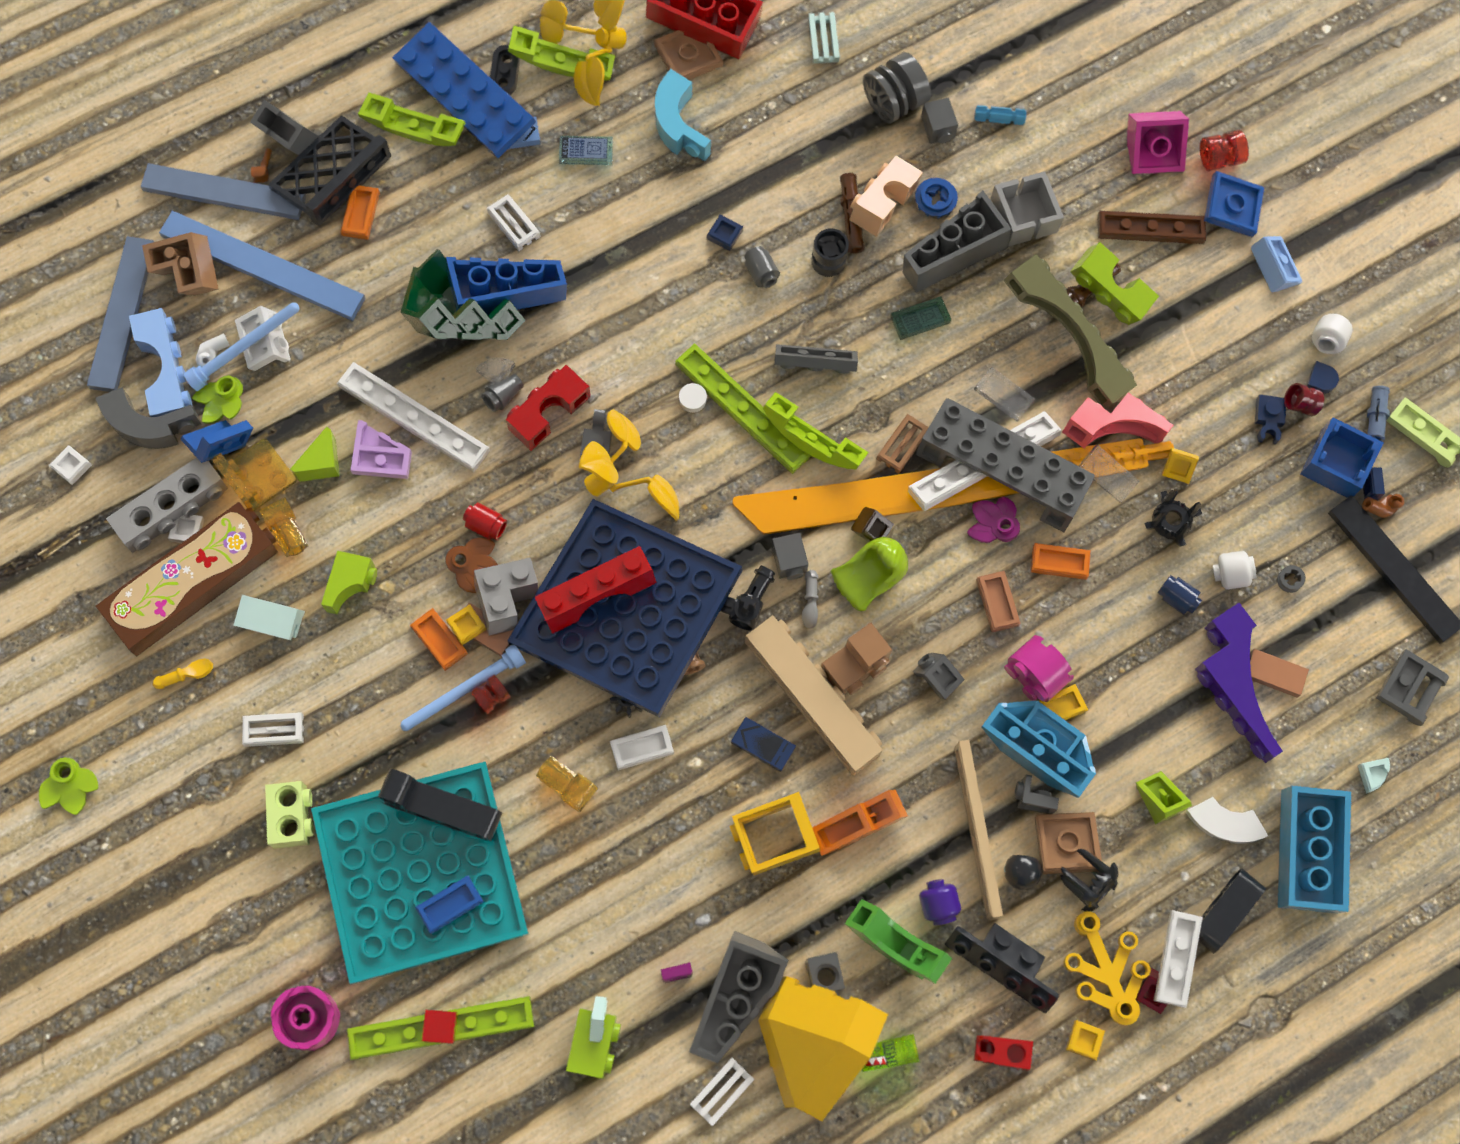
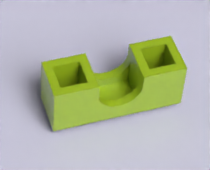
M1099 242L1086 250L1070 273L1075 276L1078 284L1088 288L1095 294V298L1099 303L1108 306L1115 313L1119 321L1131 325L1142 320L1159 295L1140 278L1128 283L1125 288L1119 287L1114 282L1112 275L1119 259Z

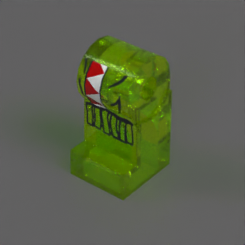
M914 1034L877 1042L870 1059L862 1068V1072L920 1062Z

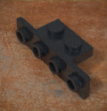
M996 923L989 929L983 942L960 926L955 928L945 942V946L955 954L963 957L979 968L980 971L986 973L1043 1013H1047L1060 997L1057 992L1035 978L1045 956Z

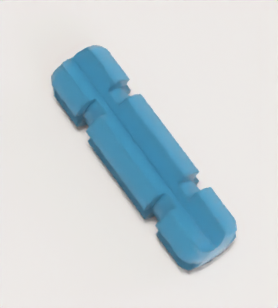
M977 105L974 118L976 121L983 122L989 119V122L1010 124V121H1012L1013 124L1024 125L1027 113L1025 109L1016 108L1015 111H1012V108L995 106L987 109V106Z

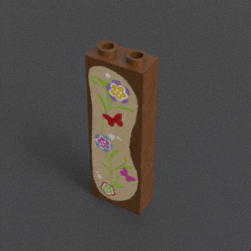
M238 502L98 603L96 608L128 650L137 657L277 554L278 551L273 545L277 540L267 527L261 530L256 524L260 519L251 507L244 509L241 503Z

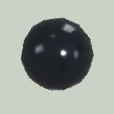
M1012 855L1006 861L1004 874L1012 887L1026 890L1033 888L1039 883L1042 876V868L1037 858Z

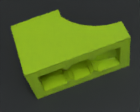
M337 550L321 603L326 612L338 614L342 604L349 597L359 592L368 593L369 586L374 585L377 578V568H375L372 559Z

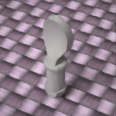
M809 570L804 578L806 580V595L804 598L808 602L802 611V621L806 628H814L818 619L816 600L819 598L817 595V579L819 577L816 571Z

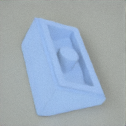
M1281 236L1263 237L1251 246L1253 255L1271 292L1284 290L1302 283L1299 272Z

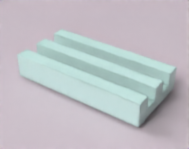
M829 12V15L826 16L824 13H819V16H814V13H810L808 20L813 64L839 62L840 55L835 12ZM816 23H820L823 49L822 57H819L815 27ZM826 23H829L833 56H829Z

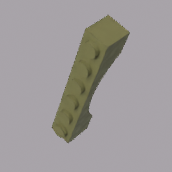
M1035 254L1004 279V282L1020 302L1033 305L1049 313L1070 332L1084 359L1087 389L1104 409L1114 404L1137 386L1132 372L1128 368L1123 367L1117 359L1115 350L1106 345L1100 337L1101 334L1098 328L1089 323L1084 316L1081 306L1072 301L1067 294L1066 287L1052 275L1050 267L1045 260L1040 259Z

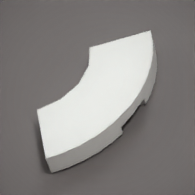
M1213 797L1185 811L1191 821L1207 835L1230 843H1252L1268 836L1253 810L1243 813L1232 812L1220 806Z

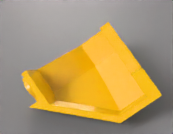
M785 976L782 977L777 992L765 1004L758 1020L784 1107L797 1108L822 1122L870 1059L888 1014L861 999L850 996L849 1000L843 999L836 995L835 991L814 984L811 988H806L799 984L797 979Z

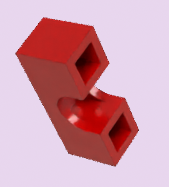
M567 364L560 370H554L541 388L536 387L533 389L521 406L517 405L509 411L506 418L508 430L532 451L551 434L550 424L542 416L543 412L551 406H561L572 415L591 397L590 386Z

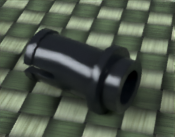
M762 565L759 569L754 570L755 576L744 593H750L759 600L762 599L769 584L775 581L773 578L775 572Z

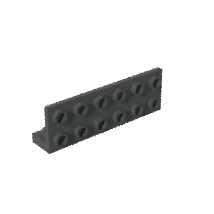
M946 398L923 436L916 453L917 456L938 467L942 466L948 455L1046 507L1039 520L1065 533L1095 478L1093 473L949 398Z

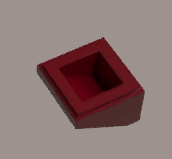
M1151 968L1149 976L1142 981L1136 1000L1162 1014L1168 1004L1154 1001L1159 971Z

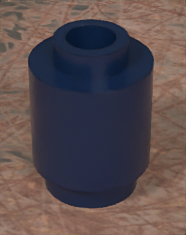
M1172 575L1168 577L1157 592L1163 597L1161 600L1183 615L1187 611L1193 614L1202 601L1198 598L1201 593L1199 590L1180 577L1176 579Z

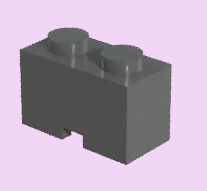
M266 100L262 102L250 121L251 124L297 155H300L318 138V135Z

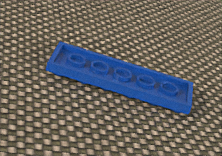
M431 22L424 26L392 57L395 63L454 118L464 120L466 123L464 128L496 158L502 156L536 123L535 119Z

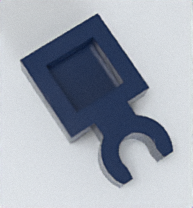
M1259 394L1256 398L1255 424L1263 426L1258 432L1257 440L1262 443L1266 436L1265 433H1269L1273 437V444L1276 445L1281 439V431L1278 427H1283L1286 420L1284 398Z

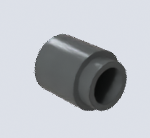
M762 246L750 249L744 256L746 260L745 266L756 286L769 288L776 284L780 272L769 251L764 250Z

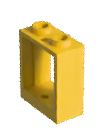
M799 792L732 816L734 824L729 827L735 843L741 841L744 852L739 855L745 871L751 869L754 876L821 851ZM792 807L806 847L757 864L744 824Z

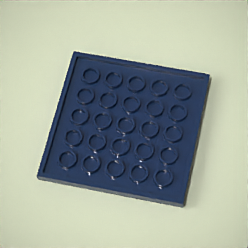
M592 499L507 641L509 645H515L519 650L660 718L743 571L742 566ZM638 546L641 547L653 570L656 584L633 595L616 594L601 599L587 608L578 622L552 634L536 602L535 596Z

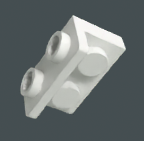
M259 306L237 318L235 323L239 338L242 339L277 312ZM282 324L243 351L248 369L256 371L276 359L285 363L290 360L289 345L284 338Z

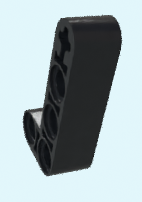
M395 769L388 770L378 795V799L387 806L486 841H492L502 812L495 808L418 782L414 777Z

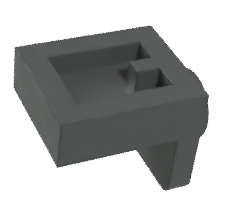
M939 653L924 655L918 661V666L913 670L917 677L925 679L941 699H946L965 680L944 654Z
M1026 774L1021 782L1017 781L1014 792V799H1019L1017 808L1043 814H1054L1057 811L1059 798L1051 797V793L1044 790H1034V793L1030 792L1032 775Z

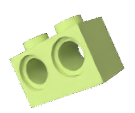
M302 781L265 785L267 844L274 849L310 845L309 836L314 835L313 820L308 818V807H312L313 803L311 789H307V786ZM290 793H295V803L285 807L283 804L284 798ZM296 822L298 825L296 833L292 836H285L286 826Z

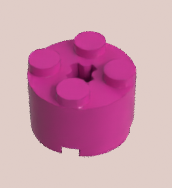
M1034 635L1008 658V664L1004 666V669L1013 679L1019 680L1024 686L1022 688L1023 693L1031 701H1035L1038 698L1043 702H1048L1074 679V675H1068V672L1072 669L1064 656L1052 644L1048 647L1040 643L1044 638Z
M312 986L294 987L283 992L275 1001L271 1010L272 1029L275 1037L285 1046L303 1051H314L326 1045L334 1037L339 1026L340 1011L334 999L325 991ZM303 1012L309 1014L308 1017L311 1020L308 1024L303 1023V1019L300 1017Z

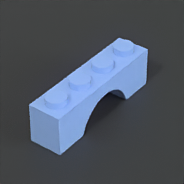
M162 308L129 316L133 338L142 352L159 356L162 361V369L158 379L145 390L150 416H162L190 404L192 405L188 390H184L183 383L187 382L184 377L185 370L183 366H179L178 358L182 357L179 344L177 341H174L172 333H176L173 318L167 317Z

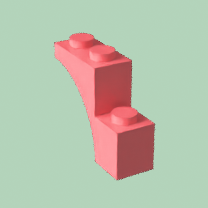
M1128 393L1112 413H1109L1102 405L1088 397L1070 418L1062 433L1085 449L1088 444L1097 438L1116 433L1132 434L1145 438L1154 444L1160 443L1174 425L1168 422L1165 417L1146 406L1140 399Z

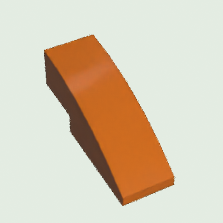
M887 790L812 828L821 850L820 854L824 856L908 817L896 790Z

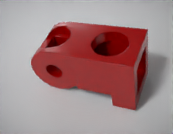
M976 1036L973 1061L1030 1071L1033 1041Z

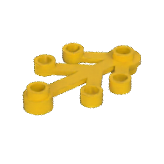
M1085 911L1075 918L1074 927L1078 934L1087 937L1100 968L1083 961L1082 957L1077 953L1066 955L1063 965L1069 972L1077 971L1107 985L1112 997L1095 991V987L1090 982L1078 984L1075 994L1082 1001L1089 1000L1109 1009L1110 1016L1116 1023L1120 1025L1133 1024L1140 1015V1006L1136 1001V997L1143 979L1150 974V965L1144 960L1136 961L1131 965L1130 972L1132 976L1124 992L1119 980L1130 951L1138 945V937L1133 932L1122 933L1118 938L1119 947L1111 963L1098 932L1100 929V919L1095 913ZM1085 918H1090L1093 921L1092 929L1085 927ZM1125 936L1132 938L1133 944L1131 947L1124 944L1123 939ZM1070 957L1077 959L1078 966L1076 968L1070 967L1068 963ZM1138 964L1144 966V975L1137 974L1136 966ZM1082 986H1087L1090 989L1088 997H1084L1081 994L1080 989ZM1122 1004L1129 1006L1130 1013L1128 1015L1121 1013L1120 1007Z

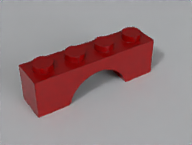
M638 546L535 596V599L553 634L578 622L583 612L597 601L616 594L633 595L657 582L641 547Z

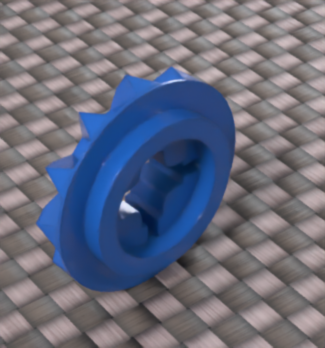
M930 178L923 181L915 193V202L918 205V210L925 212L927 217L932 215L939 219L943 215L949 216L958 201L955 187L942 178ZM940 191V201L932 205L931 197H934Z

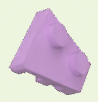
M358 420L351 473L355 475L408 479L412 456L411 449L391 440L383 432H378L369 427L363 420Z

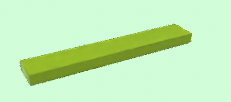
M695 343L675 361V365L695 384L701 385L712 400L790 473L796 472L811 457V455L790 442L773 425L764 412L763 406Z
M530 996L448 1010L457 1012L454 1042L535 1027ZM425 1015L347 1028L350 1060L445 1043L422 1041Z

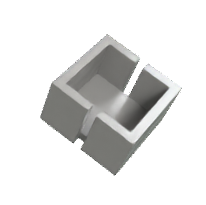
M1045 171L1022 177L1020 186L1018 179L994 186L990 200L1012 229L1009 246L1030 241L1033 234L1035 239L1058 233L1064 216Z

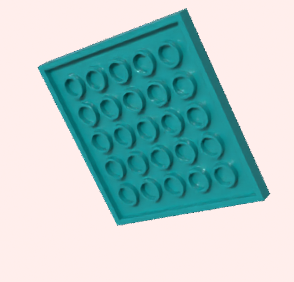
M485 761L416 780L498 810ZM380 790L311 808L349 984H357L529 935L501 820L498 823L492 841H486L387 806L378 799ZM468 875L484 903L435 933L430 934L415 907Z

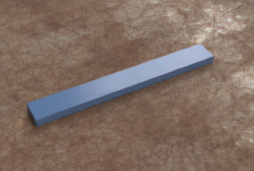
M174 211L171 212L159 232L161 237L165 239L190 232L205 235L208 237L213 260L351 321L354 320L366 299L362 293Z

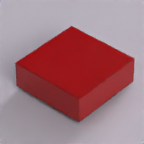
M425 1010L422 1041L454 1044L457 1012Z

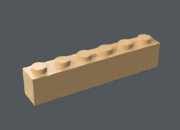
M772 615L746 635L745 644L850 774L855 776L881 755L883 751L880 747L882 745L881 740L873 731L868 732L862 725L864 722L863 718L854 708L852 710L848 708L844 703L845 696L836 686L832 688L826 681L827 675L819 664L813 665L808 659L809 653L801 642L795 643L789 635L791 631L783 620L777 621Z

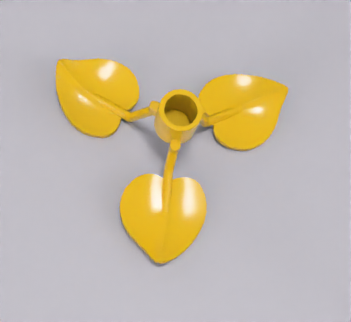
M549 0L543 5L541 10L540 32L543 40L558 44L563 38L564 29L595 35L596 43L603 48L586 55V61H579L574 71V85L579 96L591 105L600 106V94L604 83V66L597 56L611 53L612 49H622L627 41L626 32L623 28L616 26L625 0H594V12L599 17L598 23L602 25L598 30L565 24L567 8L558 0Z
M616 410L609 411L607 413L608 427L614 436L622 441V444L611 458L606 449L595 441L590 442L584 448L579 468L592 473L584 479L587 490L593 496L598 497L608 489L615 492L621 488L647 483L648 491L653 499L675 519V522L678 521L679 502L673 487L663 477L654 475L652 478L644 477L616 484L618 472L613 463L628 446L633 451H637L641 446V439L636 427L627 417Z

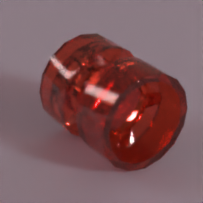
M1241 130L1226 132L1222 136L1217 134L1204 137L1200 141L1201 161L1208 172L1223 169L1226 165L1232 167L1244 164L1248 160V142Z

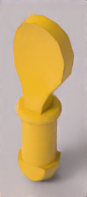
M206 658L198 659L184 669L177 668L176 671L163 676H157L152 685L156 689H164L166 686L179 681H185V677L203 678L212 671L213 663Z

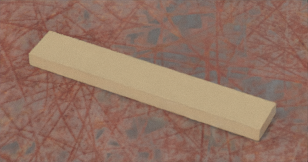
M963 740L957 743L954 751L986 919L988 921L997 920L1003 916L970 741Z

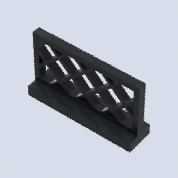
M341 115L268 185L273 192L308 214L311 221L320 226L349 198L351 192L357 186H362L392 156L385 138L379 134L374 137ZM343 126L350 130L349 136L336 137V133ZM355 142H369L364 149L355 150ZM351 143L350 151L337 152V144ZM332 145V153L318 154V150L322 146ZM337 159H352L346 166L337 167ZM333 160V168L318 169V162ZM314 162V170L300 172V167L304 163ZM333 175V179L329 183L319 185V177ZM314 178L315 185L300 187V179ZM295 180L296 188L283 189L280 187L285 181ZM315 193V196L307 204L301 201V194Z

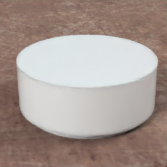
M690 383L680 390L679 403L685 411L694 413L705 407L707 394L701 385Z

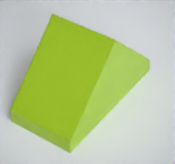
M327 426L290 468L298 481L340 476L336 439L331 429Z
M1162 771L1136 782V787L1155 825L1184 812L1192 806L1191 801Z

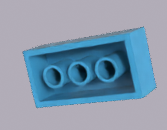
M1290 786L1281 790L1278 908L1336 914L1349 912L1351 791Z

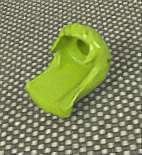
M880 537L867 543L848 562L833 568L830 572L837 589L850 602L851 606L857 611H866L875 597L894 587L906 575L908 571V558L898 541L889 537Z

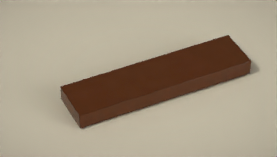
M1099 210L1098 239L1204 244L1206 241L1205 216Z

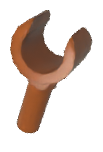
M269 148L265 150L261 166L251 167V176L254 177V183L269 181L268 163L272 154V150Z

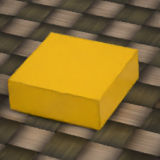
M1171 448L1162 471V476L1189 484L1199 456Z
M470 604L446 619V622L462 645L487 630Z
M1075 1020L1066 1050L1094 1061L1097 1060L1105 1030Z

